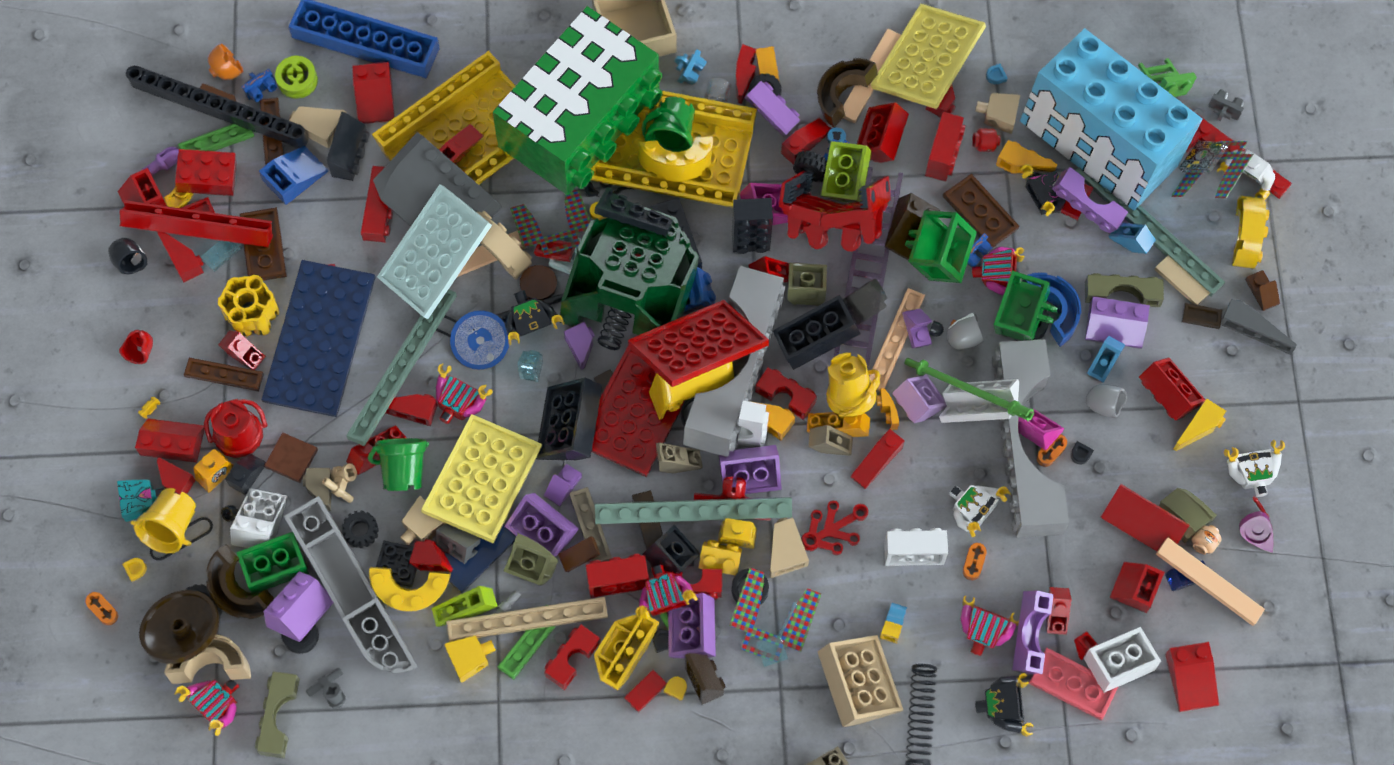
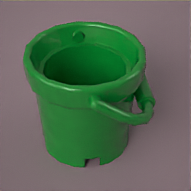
M665 98V101L663 103L661 101L659 107L647 114L643 120L642 135L645 141H658L660 146L671 152H682L691 148L693 142L691 132L695 115L694 106L691 103L690 107L686 105V100L683 98ZM653 120V123L649 126V128L646 131L648 121Z
M398 438L380 440L375 443V446L368 455V460L372 464L381 465L384 490L407 491L411 486H414V490L422 488L423 454L429 446V442L419 438ZM375 453L379 454L380 460L373 459Z

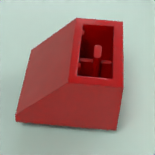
M148 168L130 175L117 191L123 204L126 200L167 206Z
M1123 562L1109 598L1147 613L1152 606L1165 572L1147 564Z

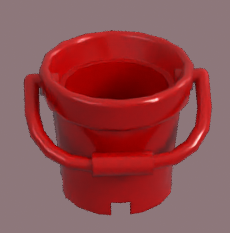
M238 398L219 403L218 406L212 408L206 414L204 420V430L208 442H214L221 453L232 458H241L254 453L264 437L263 428L268 426L264 412L258 404L247 399L238 400ZM243 404L253 406L258 411L261 418V422L259 418L255 416L252 412L248 411L247 407ZM210 417H211V422H212V427H213V435H212V436H211V433H210V430H209V420H210Z

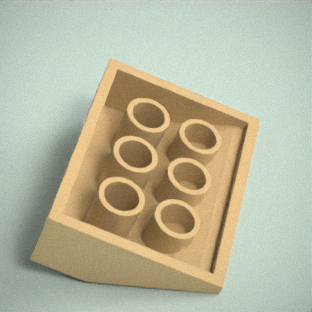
M878 635L829 643L817 651L842 727L862 724L903 711Z

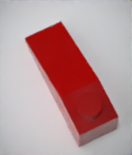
M820 118L795 131L782 143L781 154L794 165L799 152L813 149L828 135L832 128Z
M157 232L183 283L204 273L201 267L204 263L199 255L195 256L193 250L167 233Z
M429 394L396 397L385 414L431 427L438 404L437 400Z
M889 429L853 472L851 478L866 489L903 449L905 440Z

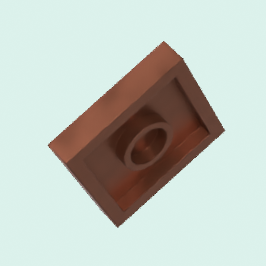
M282 432L264 466L266 469L300 483L303 475L306 473V468H309L318 448Z

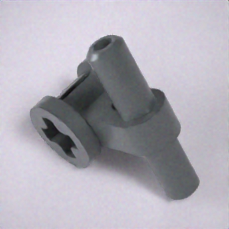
M337 668L329 675L322 676L318 679L317 683L306 690V693L311 697L323 688V695L327 699L331 708L342 707L346 702V697L341 691L339 684L333 681L343 675V672L340 668Z

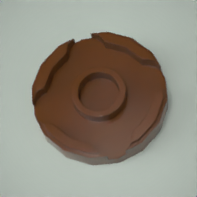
M534 265L522 273L520 288L521 291L525 290L529 300L533 298L543 300L554 295L557 289V278L550 268L544 265Z

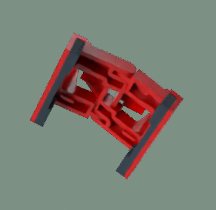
M802 171L782 183L779 207L782 208L783 214L787 215V234L789 238L795 239L799 234L806 232L809 245L814 249H822L828 243V230L835 227L842 230V248L852 252L861 245L862 235L866 244H872L875 239L881 237L883 212L887 209L888 203L891 200L889 176H879L873 179V182L867 186L861 187L859 191L862 192L859 195H862L860 197L862 201L849 204H840L818 198L817 196H811V193L808 192L811 191L810 188L812 187L810 185L813 179L812 175L814 174L812 172Z

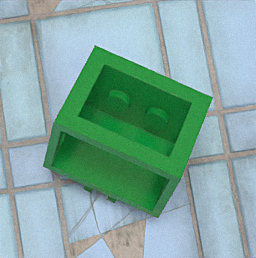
M924 210L918 230H910L908 234L910 237L915 238V241H906L905 243L906 247L912 249L908 262L929 281L962 283L977 232L957 212ZM939 218H950L951 221L949 227H947Z
M1012 270L994 322L995 333L1018 341L1033 340L1040 321L1052 324L1054 319L1042 315L1043 310L1057 312L1058 309L1046 303L1050 293L1049 282ZM1020 279L1039 284L1041 287L1020 281Z

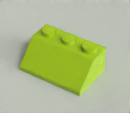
M831 141L821 196L845 203L862 201L860 200L862 195H859L862 191H859V189L865 186L871 156V150L868 146Z

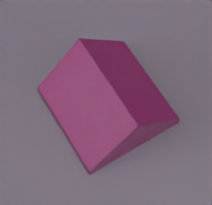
M1033 409L1034 414L1030 421L1018 416V433L1044 450H1047L1064 430L1062 426Z

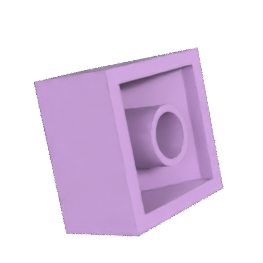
M927 375L906 379L892 393L896 398V402L903 407L907 417L914 423L925 421L947 407L944 398Z

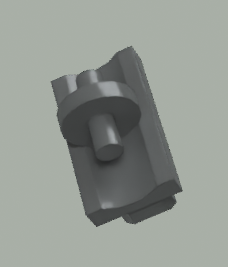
M1220 89L1217 94L1212 96L1208 107L1214 109L1213 112L1219 115L1217 119L1219 121L1223 117L1229 120L1233 118L1238 121L1244 109V100L1235 97L1234 101L1231 102L1226 99L1228 93Z

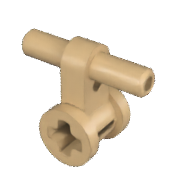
M345 464L343 467L336 466L331 470V479L333 481L329 478H324L322 484L329 488L336 497H341L346 502L351 503L354 497L347 493L345 489L348 482L356 479L357 470L353 464Z

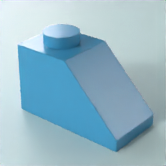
M1121 223L1118 229L1111 232L1108 236L1111 240L1133 253L1147 254L1156 241L1146 225Z
M1108 336L1087 374L1104 383L1125 344Z

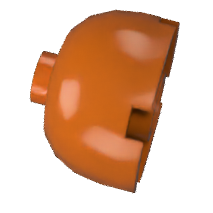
M223 44L217 45L208 56V64L210 66L208 70L215 78L218 76L223 80H232L238 77L244 70L238 60L235 61L233 58L234 54Z

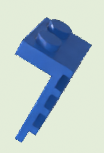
M697 267L696 276L689 295L691 304H686L684 311L700 305L708 307L715 304L716 296L711 288V276L699 267Z

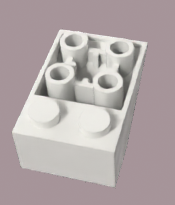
M250 488L230 528L231 545L249 548L276 538L287 496Z

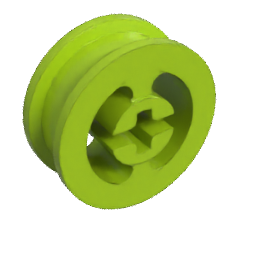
M303 56L287 57L276 68L275 79L279 89L289 98H305L317 87L318 76L314 65ZM303 70L309 73L307 79L305 78ZM286 76L288 77L291 85L285 83Z

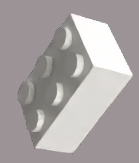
M913 528L910 531H902V529L887 531L884 541L885 566L944 565L948 555L947 530L932 528L930 531H922L920 528Z
M1141 627L1090 648L1084 657L1085 662L1104 693L1155 671L1161 662Z

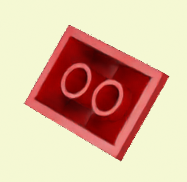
M389 62L352 66L358 120L364 124L388 122L395 118Z
M1209 642L1169 648L1165 656L1179 712L1219 706L1215 666Z

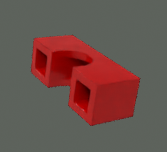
M767 367L755 387L756 393L770 401L779 393L788 394L792 399L788 409L802 420L806 419L817 400V395H815L813 390L803 388L796 380L788 379L777 369H770L769 367Z
M702 569L701 580L698 583L690 584L694 594L704 593L715 600L722 598V569ZM682 572L680 574L673 573L675 576H681L683 578Z
M580 625L578 629L575 627L571 631L568 642L561 644L556 652L558 655L554 660L550 659L544 667L545 677L563 690L568 687L577 675L576 669L568 664L569 658L574 654H582L589 659L601 644L600 638L583 625Z

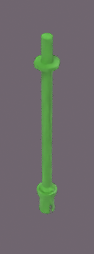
M910 358L905 359V365L916 369V374L919 376L928 374L1007 409L1009 415H1016L1027 421H1030L1033 417L1034 410L1021 405L1019 401L1013 400L1009 402L928 367L929 363L926 360L917 362Z

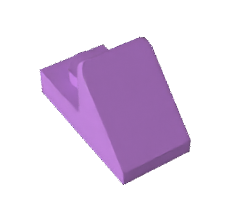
M922 309L902 312L912 349L932 344L927 327L932 320Z
M566 464L558 475H553L544 497L560 507L582 478V473Z

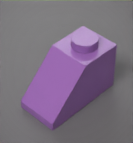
M585 322L564 331V338L581 370L586 366L593 347V337H595L591 327L587 328Z

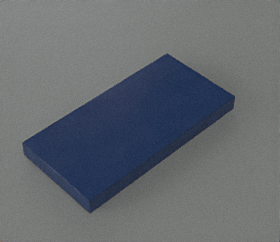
M504 524L494 544L480 538V544L474 547L478 551L477 554L467 560L465 564L450 554H445L453 568L452 572H449L451 573L449 582L461 594L514 543L516 535L508 530Z

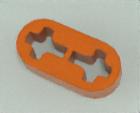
M1060 434L1047 450L1043 448L1039 450L1037 454L1039 465L1048 467L1062 454L1067 446L1065 436ZM1060 440L1062 442L1061 446L1059 445L1054 449L1055 441L1058 442ZM1050 452L1049 459L1043 460V455Z
M981 543L972 544L968 550L963 567V575L968 580H976L982 571L987 550ZM976 548L980 549L981 553L977 560L974 559L975 552H973ZM972 563L976 564L974 569L976 572L973 575L969 574L970 571L967 570L971 568Z
M99 592L88 594L85 600L87 607L104 625H113L118 619L117 611ZM92 599L98 600L101 606L98 608L93 604ZM104 610L111 613V619L105 618Z

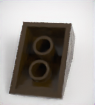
M913 193L898 198L884 247L909 260L912 249L906 247L905 243L906 241H915V238L908 235L909 231L918 230L924 210L940 211V209Z
M687 653L685 654V671L701 704L704 705L724 696L726 686L722 677L718 678L715 673L717 667L714 660H709L705 654Z

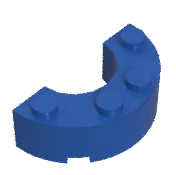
M1044 272L1028 274L1029 276L1048 281L1050 284V293L1047 301L1058 308L1057 312L1059 314L1058 319L1052 324L1050 333L1060 347L1073 336L1081 315L1079 296L1072 285L1059 276L1047 275ZM1022 280L1023 282L1041 287V285L1027 280Z

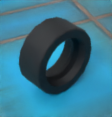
M749 568L738 572L732 580L731 592L736 602H738L740 597L739 584L747 577ZM765 575L760 605L768 597L769 582Z

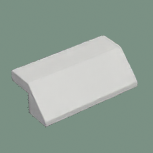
M1018 379L967 382V384L1009 402L1013 400L1018 401ZM951 384L942 393L947 407L939 416L941 423L1010 419L1012 416L1008 414L1007 409Z

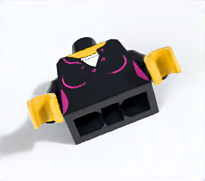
M1029 164L1022 166L1019 169L1024 172L1022 178L1029 177L1025 187L1041 215L1049 216L1052 213H1059L1066 200L1057 196L1056 192L1051 189L1059 178L1058 173L1055 171L1036 170Z

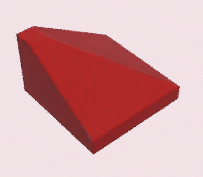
M1088 632L1074 639L1081 661L1090 648L1098 645Z

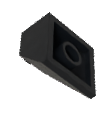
M675 525L642 553L653 567L663 565L664 571L680 574L701 554Z

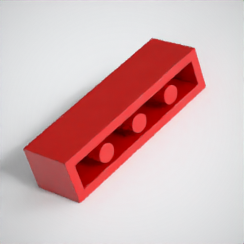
M372 166L361 228L363 241L385 243L386 236L390 235V225L388 224L389 219L393 218V211L381 201L373 181L385 168L383 166Z

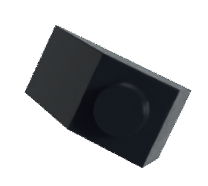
M250 453L235 463L225 480L230 487L246 495L264 469L266 462Z

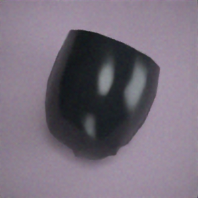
M129 238L117 239L108 248L110 261L122 274H134L143 270L148 265L146 254L135 241ZM137 254H141L140 263L134 265L132 263L133 258Z

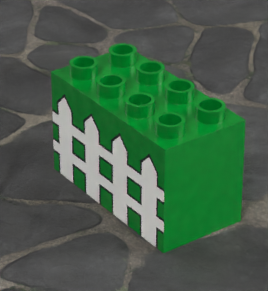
M587 6L493 111L498 147L567 196L576 186L580 189L585 188L594 174L591 168L599 159L607 162L617 148L615 141L622 133L629 136L639 124L640 117L637 115L644 107L650 110L653 109L661 99L663 91L659 89V82L662 78V72L659 71V54Z

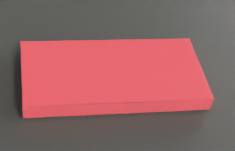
M1046 647L1044 651L1043 673L1033 674L1029 684L1102 721L1118 687L1104 693L1090 669Z

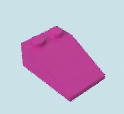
M749 183L739 193L740 199L772 198V225L788 223L787 215L783 214L782 208L779 207L782 184Z

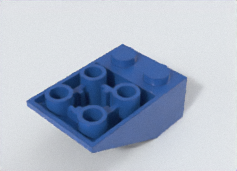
M306 146L273 159L259 170L262 181L285 205L329 172Z

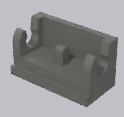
M447 523L437 529L436 545L464 564L477 554L478 551L474 547H477L481 541L477 536Z

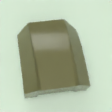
M789 263L787 300L793 305H816L818 307L826 300L827 265Z
M1182 488L1175 489L1161 500L1159 507L1189 524L1188 529L1181 538L1184 543L1189 541L1204 525H1209L1214 521L1217 516L1197 496Z
M518 533L504 572L535 584L543 585L552 578L558 560L542 545Z

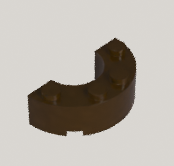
M853 58V60L846 62L843 60L831 66L823 74L818 84L817 96L822 115L830 126L835 128L845 116L843 104L839 101L841 93L851 86L861 85L868 87L878 75L875 62L862 58Z
M226 544L219 548L208 562L206 570L208 572V581H206L209 594L220 609L233 617L248 619L261 617L264 615V610L275 598L267 589L260 593H250L238 585L235 580L234 570L239 558Z

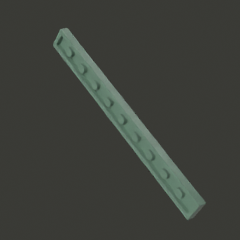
M1080 167L1075 170L1085 178L1084 182L1088 186L1093 187V191L1108 204L1115 201L1128 211L1124 219L1130 224L1146 225L1156 239L1153 245L1166 257L1169 255L1209 291V296L1212 297L1225 284L1224 280L1139 205L1133 211L1121 199L1110 193L1107 188L1096 182L1093 177L1091 178L1082 171Z
M448 289L428 319L422 315L420 316L347 433L348 440L363 446L366 445L457 297L456 292Z
M791 497L595 503V524L792 517Z

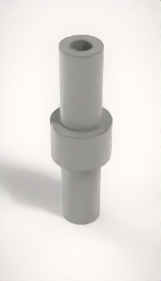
M514 590L505 601L498 605L499 608L494 614L509 612L512 609L511 606L521 594Z

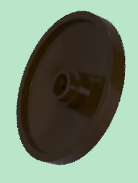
M181 590L168 594L154 603L144 615L139 629L140 643L146 653L158 662L177 664L188 661L202 653L215 638L219 627L218 610L208 596L198 591Z

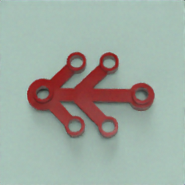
M835 500L830 501L827 505L828 513L824 529L817 532L818 523L822 520L823 514L820 510L812 511L809 532L804 533L801 537L805 550L814 551L817 548L831 551L834 555H840L843 552V545L839 542L830 543L823 541L822 539L827 536L848 541L852 546L858 545L860 536L857 533H846L838 530L855 520H865L868 516V508L864 504L855 505L851 514L833 523L835 514L839 510V503ZM834 504L837 508L832 510L830 505ZM862 511L864 515L858 516L857 512ZM814 514H819V515H820V518H819V519H815V518L813 517V515H814ZM851 537H856V538H857V541H856V542H852V541L850 540V538H851ZM811 539L814 543L809 545L806 541ZM839 546L841 550L835 551L834 547Z

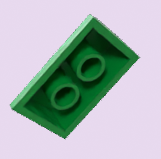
M293 531L236 552L251 593H259L265 589L291 581L299 571L309 574Z

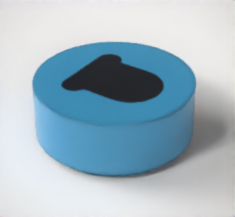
M837 127L832 128L828 132L827 137L829 144L833 139L843 143L846 140L845 131Z

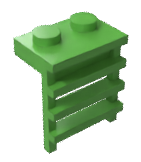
M1169 58L1164 60L1165 65L1145 68L1143 63L1138 64L1141 72L1154 82H1161L1158 85L1174 97L1187 95L1197 78L1194 72L1179 74ZM1171 71L1170 73H1164V74H1159V75H1153V76H1151V74H1156V73H1162V72Z

